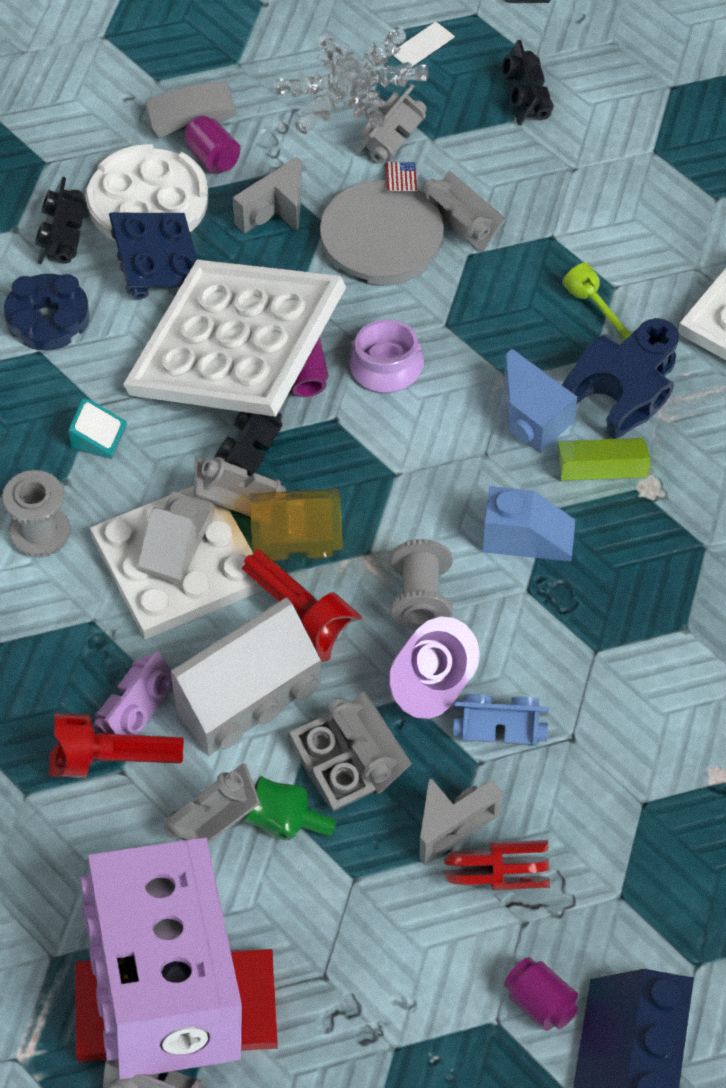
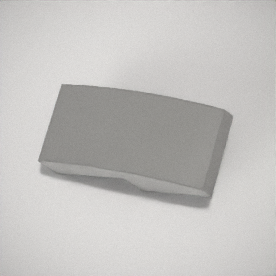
M211 82L187 86L158 95L146 101L152 129L159 139L187 126L193 119L199 116H207L216 119L220 123L237 115L230 86L227 82Z
M330 713L290 731L287 738L318 792L332 812L375 792L376 789L371 780L364 775L365 768L354 749H349L338 726L332 724L329 720Z

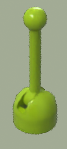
M580 263L566 274L562 281L563 286L577 299L586 300L591 298L620 333L622 342L633 333L627 330L597 294L600 279L589 263Z

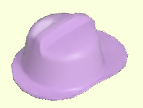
M437 617L427 620L412 634L395 657L389 670V688L394 701L402 711L414 718L430 719L442 715L454 703L472 678L479 662L480 650L477 640L467 625L455 618Z

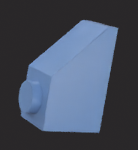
M511 349L506 354L504 377L508 429L511 430V433L518 441L531 445L541 453L574 423L577 396L515 350Z
M489 486L483 552L571 562L575 529L574 518L534 490Z

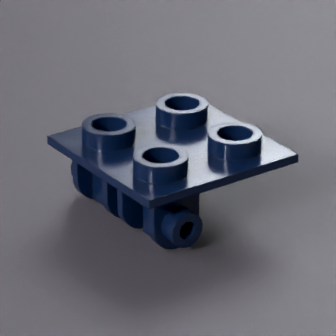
M110 212L111 235L116 241L118 248L117 258L121 261L120 269L124 272L126 278V292L131 294L134 300H141L149 295L148 290L150 288L181 287L197 260L185 213Z

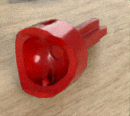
M256 549L252 555L249 554L245 558V564L241 569L277 601L280 602L287 597L300 618L321 662L330 660L334 642L340 632L348 624L356 620H362V616L335 592L329 593L320 600H317L260 549Z
M54 713V736L57 738L58 743L49 753L50 776L87 778L89 765L93 764V759L98 761L114 760L179 764L183 762V737L113 733L95 734L94 727H91L90 714Z

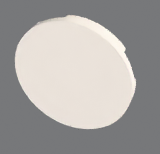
M153 144L130 146L107 156L98 164V169L90 179L85 191L87 210L91 221L102 234L114 241L115 239L111 235L110 212L185 213L189 231L191 232L203 219L208 206L207 180L203 170L195 160L183 152L177 154L168 150L155 149Z

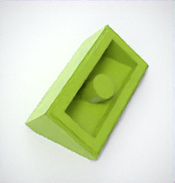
M644 438L557 442L561 481L648 478L651 461Z

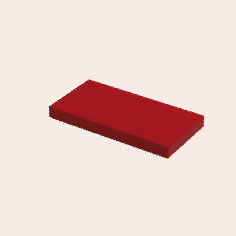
M273 950L232 951L231 956L242 1004L241 1051L278 1049ZM90 961L75 962L76 1057L78 1062L107 1060L103 1030H105L103 1017L100 1018L97 1004L96 975L92 974ZM128 978V983H132L131 978Z

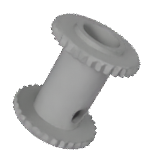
M28 470L12 477L5 485L1 495V502L5 513H8L9 517H13L9 528V537L12 545L20 553L37 558L50 556L60 551L64 544L68 542L67 539L70 537L69 534L71 532V525L67 515L63 514V511H59L62 509L61 505L64 504L63 500L65 499V492L61 482L53 474L42 470Z
M415 539L398 545L391 552V567L396 573L403 576V594L397 596V599H393L391 606H389V614L396 624L404 628L416 630L427 620L437 617L452 618V603L446 597H443L442 594H439V576L449 571L453 557L449 549L441 543L427 539Z

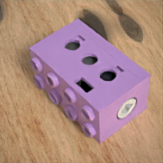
M207 837L88 854L89 875L80 876L84 903L82 905L85 932L89 934L90 939L89 954L92 974L96 975L98 1011L100 1018L103 1017L105 1029L103 1030L106 1059L107 1061L117 1060L120 1080L133 1078L139 1074L152 1075L241 1060L242 1004ZM128 978H131L132 983H128Z

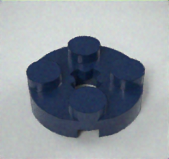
M39 274L31 277H19L12 283V291L8 294L4 304V315L10 334L13 337L15 334L16 337L23 340V345L35 350L48 351L67 346L72 343L71 337L76 335L80 329L81 334L84 332L90 318L86 293L79 286L78 279L71 274ZM45 307L57 309L52 310L50 316L43 317L41 311H39Z

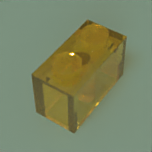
M339 489L250 493L253 553L256 549H260L270 559L278 561L288 559L289 553L307 552V557L327 558L334 555V550H343Z

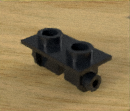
M517 40L501 64V75L505 79L509 93V102L511 107H513L518 125H522L528 115L536 116L539 120L547 119L551 116V111L554 108L548 88L543 86L545 78L540 65V58L532 51H524L521 40Z
M65 177L61 178L55 191L48 190L42 205L41 213L46 214L47 218L46 222H41L35 239V245L41 247L38 264H42L47 254L54 256L56 261L62 264L70 263L71 259L77 255L81 231L66 225L80 229L87 203L81 191H68L64 189Z
M239 412L233 423L238 428L237 433L233 439L229 436L224 439L214 458H223L227 463L246 469L247 476H252L256 473L265 457L264 453L252 445L254 443L265 451L270 448L283 426L281 413L278 412L275 417Z

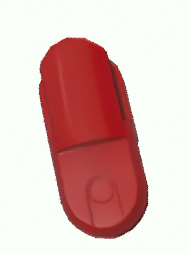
M548 840L490 842L489 849L450 852L444 859L445 865H490V868L451 870L445 872L444 875L449 883L455 885L491 884L492 891L550 888V878L544 876L503 877V874L548 871L550 869L548 858H502V854L546 852L549 850Z

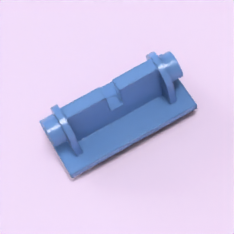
M465 694L464 702L455 701L454 710L464 711L463 718H454L453 736L462 737L464 742L495 743L496 725L505 726L504 743L537 746L538 741L547 742L548 723H539V715L547 716L549 707L539 706L538 698L511 697V705L492 704L493 696Z

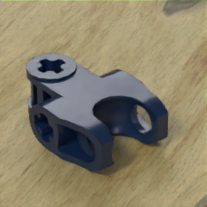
M654 318L643 322L621 344L604 334L582 353L579 361L568 374L562 386L577 396V404L587 396L597 393L613 397L617 403L612 407L606 418L607 427L604 432L613 439L619 438L633 428L647 422L670 397L674 388V382L665 376L675 367V349L679 341L678 330L671 322L665 319Z

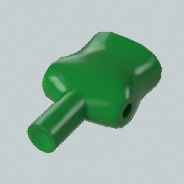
M261 775L259 776L255 784V790L261 804L245 815L243 822L258 826L271 836L283 840L294 838L302 827L329 838L331 837L336 825V819L308 809V793L306 789L298 785L277 783Z

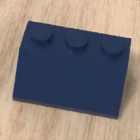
M639 969L590 979L573 1088H679L694 977Z

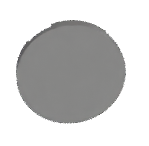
M387 180L359 183L340 192L325 208L320 223L322 250L335 269L340 272L343 270L350 275L365 279L367 284L393 285L406 282L424 273L427 270V266L434 260L440 248H442L444 225L441 213L435 203L429 202L425 197L426 194L418 189L417 191H387Z

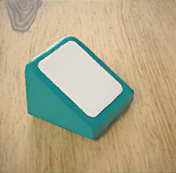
M83 398L69 428L71 448L112 459L126 429L127 421L94 401Z

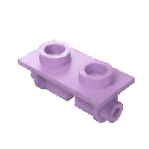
M155 651L151 657L144 655L142 659H136L132 663L131 669L117 686L120 692L124 693L123 696L111 694L102 708L93 716L95 722L92 727H94L95 732L138 735L173 687L171 669L159 651Z

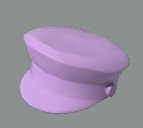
M390 319L374 321L365 325L357 333L355 341H352L353 352L350 356V370L357 382L371 391L381 393L398 392L410 386L422 372L424 357L421 343H418L417 334L414 330L401 321Z

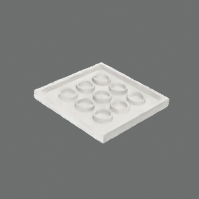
M196 260L123 385L130 396L276 417L346 289L344 281L338 275Z

